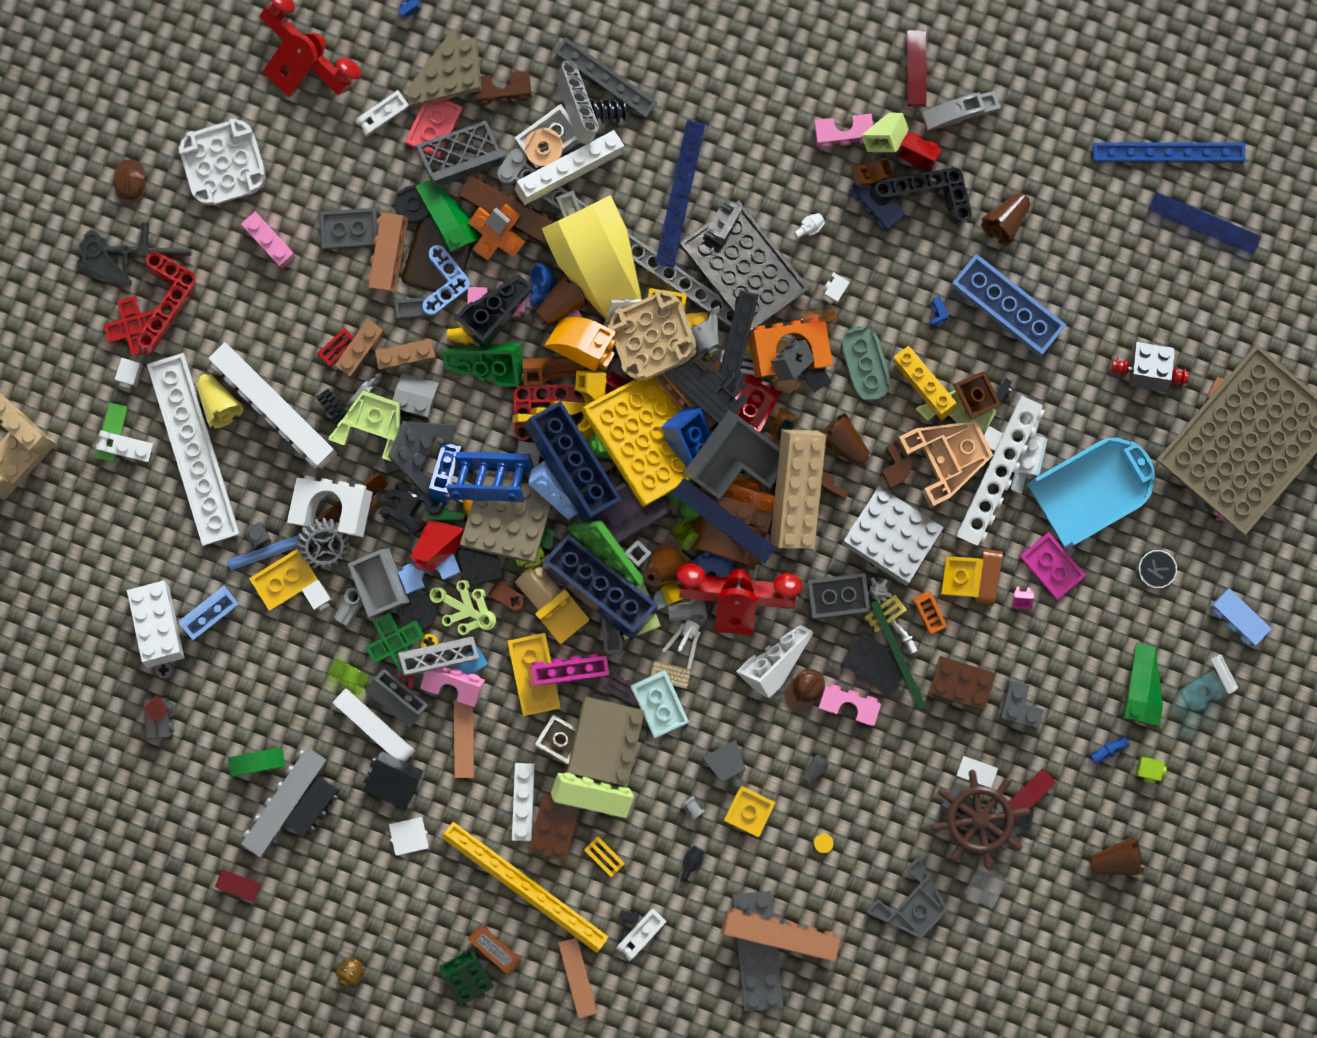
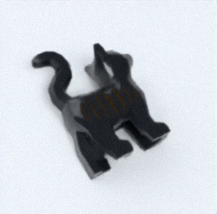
M396 483V489H389L387 494L389 499L399 500L396 508L381 506L378 514L385 519L393 518L398 524L406 526L411 536H415L417 533L422 532L427 524L421 518L414 517L421 503H425L426 511L434 516L442 512L444 504L440 502L436 508H433L430 497L413 492L408 487Z

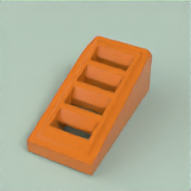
M926 591L912 599L929 635L947 627L930 591ZM927 599L929 600V602H927V603H925V604H923V605H920L921 602H923V601H925V600H927ZM930 606L933 607V609L928 610L926 612L923 611L924 609ZM936 613V616L927 620L926 617ZM937 620L940 621V623H938V624H936V625H934V626H932V627L930 626L931 623H933V622H935V621H937Z

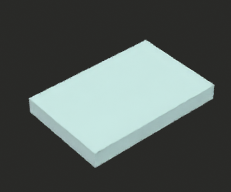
M666 670L630 685L640 709L645 710L644 717L654 739L689 723Z

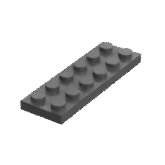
M771 891L733 894L734 909L742 910L743 915L750 916V913L762 915L761 919L767 921L769 917L774 918ZM737 938L744 1011L783 1008L777 947Z

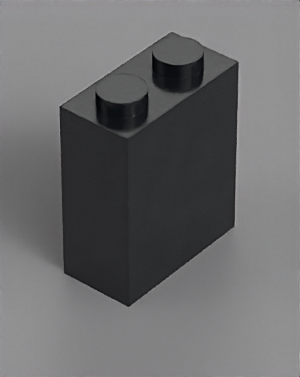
M381 751L379 756H374L371 761L370 767L372 771L367 773L363 781L366 783L363 791L406 810L424 770Z

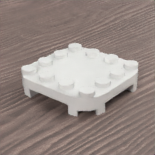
M229 119L228 122L195 132L192 130L186 133V136L181 141L179 154L183 161L190 190L202 205L221 204L253 194L264 187L266 174L256 138L250 126L244 121Z

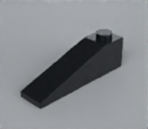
M518 275L500 285L496 290L482 295V298L468 303L454 320L472 340L485 349L499 334L534 286Z

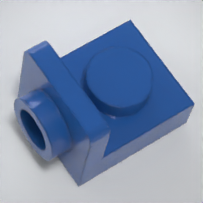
M407 0L399 6L397 11L403 21L422 8L419 2L421 0Z
M935 297L932 299L930 307L933 314L938 315V317L930 320L929 325L930 327L935 325L937 328L946 324L945 320L949 318V315L941 297Z

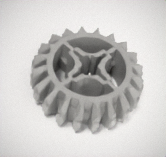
M323 517L322 522L315 519V524L313 525L308 522V529L302 528L304 533L298 535L299 539H301L297 541L299 546L298 552L301 554L302 560L306 559L308 565L312 563L313 567L316 568L320 564V568L324 569L325 565L331 568V563L333 562L338 565V558L344 560L342 553H348L346 547L349 546V541H347L349 537L347 534L338 532L339 522L334 524L333 519H330L327 523L326 518ZM335 535L338 537L336 548L332 545ZM312 539L315 544L313 546V550L310 552L308 549V545L310 540ZM321 542H326L327 545H326V544H325V545H323V544L320 545V543H321Z

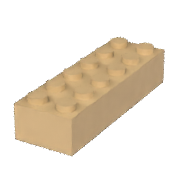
M782 430L770 540V543L778 548H815L826 435L819 431Z

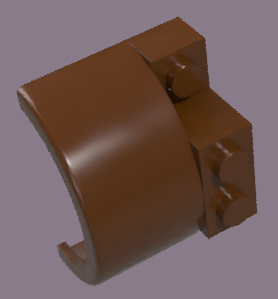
M700 491L697 498L700 516L690 522L683 546L687 549H695L720 556L755 570L773 515L757 510L755 506L724 496L718 499L714 495Z

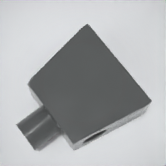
M736 740L703 757L721 782L729 779L734 789L744 784L739 773L746 769Z

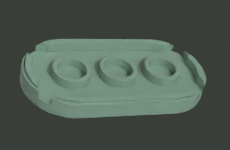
M863 326L854 327L845 334L841 344L851 383L855 393L861 399L877 401L887 394L891 384L890 374L880 341L876 333Z

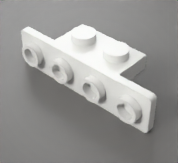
M1031 416L1028 417V420L1025 422V424H1028L1031 421ZM1037 419L1033 426L1036 427L1032 438L1028 437L1025 443L1028 445L1024 456H1019L1017 460L1020 463L1019 467L1011 479V490L1018 494H1022L1027 474L1039 476L1048 439L1036 436L1039 420Z

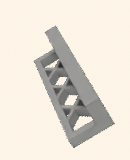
M474 637L400 652L397 656V662L399 666L401 665L403 676L479 659ZM472 650L473 656L466 657L460 652ZM449 654H455V657L451 661H447L441 657ZM431 658L437 659L433 665L423 662V660ZM418 663L415 669L407 670L406 664Z

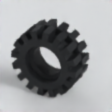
M328 388L316 397L337 424L348 413Z

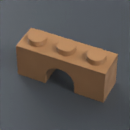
M367 319L337 361L335 367L353 380L362 367L369 351L372 348L375 349L384 336V330Z
M432 339L375 350L380 372L399 369L400 366L406 364H422L437 360Z

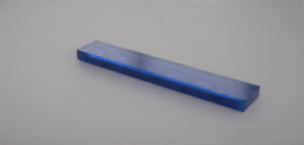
M1155 192L1148 208L1151 212L1252 255L1255 253L1262 237L1159 192Z
M685 478L682 479L672 492V494L763 563H766L776 550L774 545Z

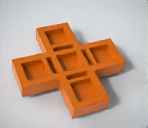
M507 204L500 211L510 219V222L500 235L485 223L490 214L481 207L477 209L468 224L483 234L473 250L487 261L490 260L498 247L514 258L526 242L511 231L521 215Z

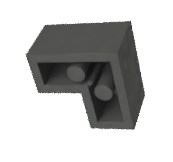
M1009 681L999 719L1038 729L1044 709L1025 705L1029 685Z

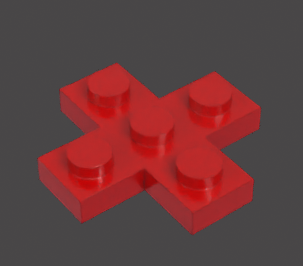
M136 296L118 300L117 304L121 319L103 324L108 343L127 339L132 356L143 354L138 348L137 338L155 310L141 313ZM155 325L152 327L153 330H159L162 328L160 325ZM145 340L142 344L148 346L149 341Z

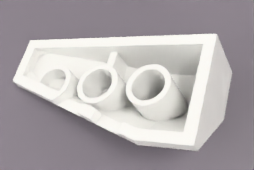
M799 625L782 636L780 642L772 647L769 645L764 648L766 651L761 655L750 657L736 672L757 693L770 698L783 685L813 635V631Z

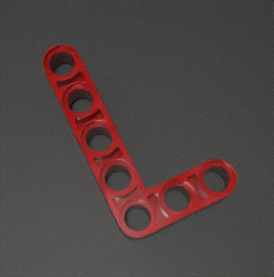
M151 252L147 255V270L152 275L172 285V287L137 338L138 348L143 354H150L156 349L196 289V276L193 272L158 252ZM152 261L159 262V264L156 266H153L150 263ZM169 270H173L176 272L173 275L167 274ZM189 279L192 283L184 284L183 281ZM174 295L182 296V298L178 300L173 299L172 297ZM164 310L172 311L169 315H165L162 312ZM155 325H160L162 327L159 330L152 329V327ZM145 340L151 341V344L145 346L142 344V342Z
M575 384L522 385L514 391V415L518 414L521 410H527L531 414L532 405H550V402L553 401L586 402L584 398L578 399L575 397ZM544 390L547 392V397L542 400L538 399L537 393ZM564 390L567 393L566 397L558 399L556 397L557 391ZM520 391L528 393V397L525 400L518 398ZM514 423V433L517 440L530 441L531 437L529 434L526 438L518 436V432L521 429H526L523 425L524 423Z

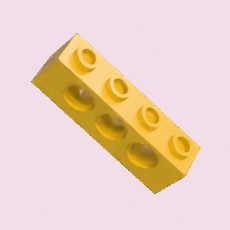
M907 346L894 356V365L941 421L957 410V402L910 346Z

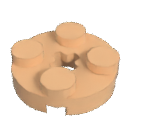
M542 128L531 132L525 141L527 157L533 164L540 167H545L560 159L563 153V142L560 136L549 128ZM548 143V151L540 152L541 148L539 145Z

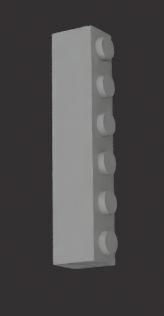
M309 747L305 750L301 749L296 757L298 759L297 763L288 768L285 773L287 777L284 782L280 781L274 789L276 791L273 798L269 797L263 805L265 810L262 814L258 813L252 822L254 826L251 830L247 829L241 838L243 839L241 845L259 857L264 856L285 825V821L328 762L327 759Z

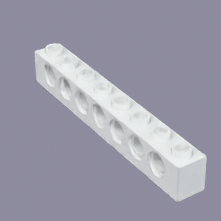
M1022 395L1020 396L957 532V537L977 546L979 542H984L987 536L985 529L987 525H992L996 516L993 512L996 507L1000 508L1004 499L1001 495L1004 490H1008L1012 482L1009 479L1012 472L1016 473L1020 464L1017 460L1020 455L1024 456L1028 447L1025 443L1028 437L1032 438L1036 427H1033L1036 419L1040 421L1044 410L1041 409L1042 404ZM1024 413L1031 416V421L1028 424L1020 422V417ZM1015 431L1022 432L1023 438L1021 441L1016 442L1012 439V434ZM1010 448L1015 451L1012 459L1004 457L1006 449ZM999 466H1004L1007 469L1006 474L1002 477L996 474V469ZM996 484L999 490L997 493L991 494L987 490L988 486ZM981 502H989L991 505L990 509L982 511L979 508ZM974 519H980L983 522L980 528L975 529L972 527L971 523Z

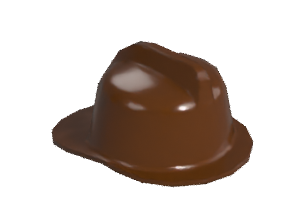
M132 159L124 160L115 169L116 196L123 203L135 204L142 200L145 195V172L143 166L138 161Z
M805 669L795 677L785 692L786 703L792 710L802 712L813 706L825 688V680L822 674L815 669Z

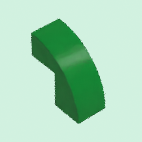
M282 747L228 758L231 777L285 767Z

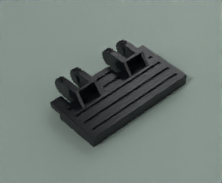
M706 347L694 360H692V357L686 363L671 369L665 377L699 408H702V411L714 422L719 424L728 411L736 414L746 403L748 398L743 394L737 400L735 397L747 384L743 381L733 393L728 391L727 388L738 377L734 373L721 386L726 380L723 375L715 368L707 373L718 358L716 356L712 357L704 367L699 364L701 359L709 352V349Z

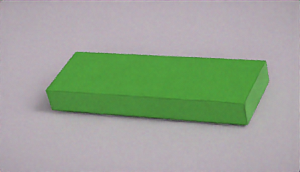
M109 402L102 431L122 436L129 407ZM108 439L106 446L112 447L113 440ZM97 450L95 458L115 463L117 455Z

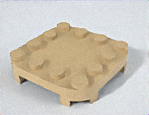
M662 290L655 291L653 296L623 309L619 307L614 311L615 314L611 318L608 328L616 332L614 340H616L615 346L623 371L636 381L653 378L686 363L695 356V338L680 300L672 293Z

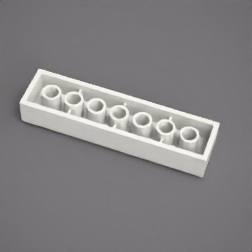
M225 342L209 357L212 361L210 366L218 374L222 375L224 373L226 376L223 379L234 389L238 387L239 390L237 392L247 402L251 400L253 402L251 406L260 415L264 413L266 415L264 419L274 429L278 426L280 428L278 433L287 442L292 440L294 443L291 446L301 455L305 453L307 455L305 459L314 468L318 466L322 470L338 454Z

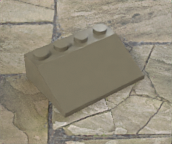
M584 697L567 773L628 786L645 710Z

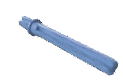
M297 535L227 560L228 566L233 570L299 547L297 541L301 539Z

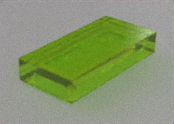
M684 519L680 521L672 532L673 537L686 551L699 537L691 525L685 522Z
M339 658L335 659L327 673L360 694L370 676Z

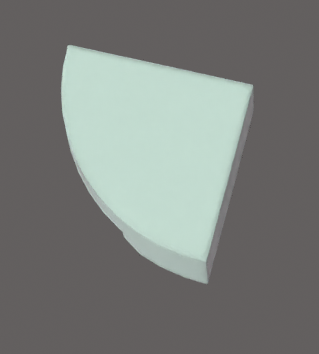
M659 589L653 599L658 604L657 610L668 606Z

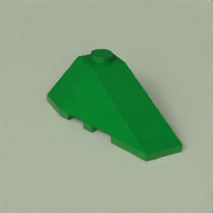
M430 179L415 186L449 255L480 240L482 237L481 233L468 224L471 217L441 187L433 189Z
M499 343L488 345L485 349L481 346L442 351L446 370L465 376L471 375L479 378L478 380H487L501 387H519L521 384L524 359L522 343Z
M1136 643L1121 718L1160 726L1163 702L1156 647Z

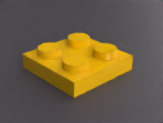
M946 556L941 594L978 598L983 559Z
M740 786L724 821L759 837L776 802Z

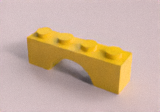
M576 371L575 390L583 395L586 405L605 396L606 373L599 371ZM584 416L577 427L588 444V440L596 433Z

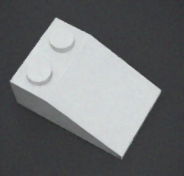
M561 104L515 137L525 153V141L528 135L542 128L552 129L560 136L563 142V153L580 142L576 138L569 115ZM548 143L539 145L541 148L540 152L548 151Z

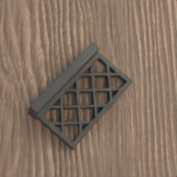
M487 121L416 145L433 189L469 177V175L500 166L504 162V154L499 149ZM484 127L486 131L485 138L475 135L476 130ZM466 135L470 138L468 143L465 144L457 141L458 137ZM472 139L482 142L480 149L469 146ZM441 142H451L450 150L439 147ZM455 144L465 148L462 155L452 152ZM484 144L493 146L494 151L490 153L482 151ZM430 147L435 149L431 157L424 154L422 149ZM467 150L477 153L476 158L473 159L464 156ZM437 151L447 154L445 161L434 158ZM450 156L460 159L456 165L448 164L447 161ZM432 162L442 165L441 170L433 173L430 168Z

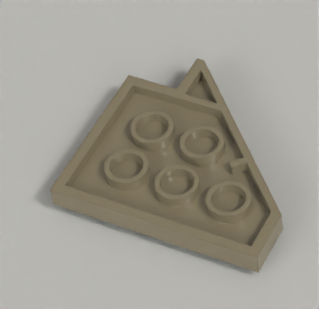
M456 28L449 33L407 88L408 105L411 108L482 90L478 42L476 38L459 41V31Z

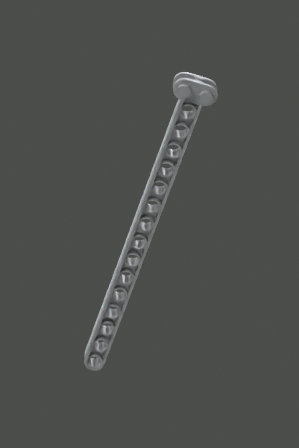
M512 150L499 167L498 178L502 184L512 185L515 181L517 182L522 179L525 174L537 171L527 164L528 158L524 150ZM559 187L540 197V199L561 212L559 204L554 201V198L557 195L567 193V191ZM577 199L581 209L588 206ZM628 233L632 252L636 248H640L643 251L640 257L633 255L635 264L676 292L687 294L689 301L705 312H708V314H710L709 311L712 309L711 304L719 302L722 307L718 314V321L729 328L731 327L732 321H729L726 316L732 311L718 294ZM656 259L659 262L658 266L655 268L648 265L649 260ZM669 269L675 275L672 278H666L664 272ZM686 280L690 283V287L682 289L679 285L680 282ZM703 291L706 297L703 300H698L695 297V293Z

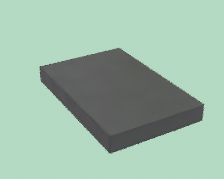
M377 208L319 212L322 250L374 247V238L378 234Z

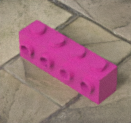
M591 654L586 659L576 656L570 657V661L562 662V659L551 660L549 664H544L543 661L533 662L532 666L527 668L529 687L608 676L607 656L600 657L599 654Z

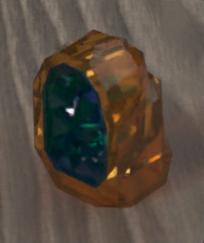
M781 407L775 412V418L771 424V438L774 441L781 442L782 430L795 429L798 421L796 415Z

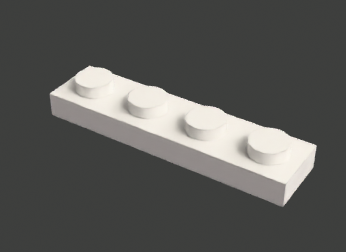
M515 763L512 841H531L535 764Z

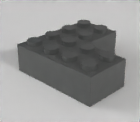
M728 411L683 473L718 499L723 496L742 469L766 487L771 488L777 479L780 448L738 415Z

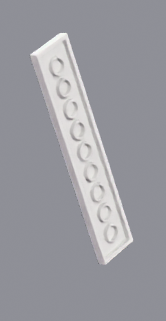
M181 353L147 364L202 546L240 535L185 354Z

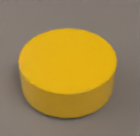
M819 834L814 840V847L821 853H827L833 848V839L828 834Z

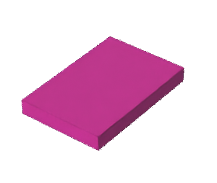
M1049 532L1019 556L1056 601L1086 576Z

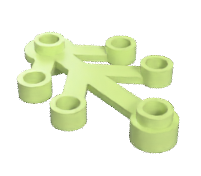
M466 580L458 581L456 585L457 590L460 591L463 603L447 595L442 587H436L430 591L429 596L434 603L445 602L461 611L453 615L443 616V625L452 626L456 621L471 616L476 621L469 624H460L458 626L459 634H469L471 630L479 627L483 630L492 629L496 624V617L487 610L484 601L485 591L483 589H475L472 593V597L477 601L479 611H477L473 607L468 592L470 585ZM462 583L465 584L464 589L461 588ZM439 591L442 594L441 598L438 597ZM478 591L481 593L480 598L477 597ZM447 617L450 618L449 624L446 621ZM486 617L489 618L488 624L485 621ZM463 626L466 627V632H463Z

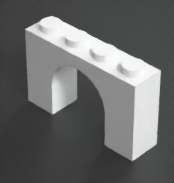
M304 476V479L296 478L287 523L309 528L308 522L312 523V525L314 524L316 510L320 501L327 495L336 494L342 503L338 532L363 537L373 492L366 490V486L355 484V487H350L349 483L338 481V484H332L333 481L321 478L320 482L315 481L316 478L311 476Z

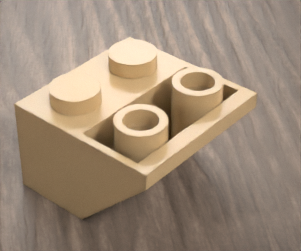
M549 555L541 559L539 566L527 569L515 581L538 610L543 608L564 589L567 590L543 570V561Z

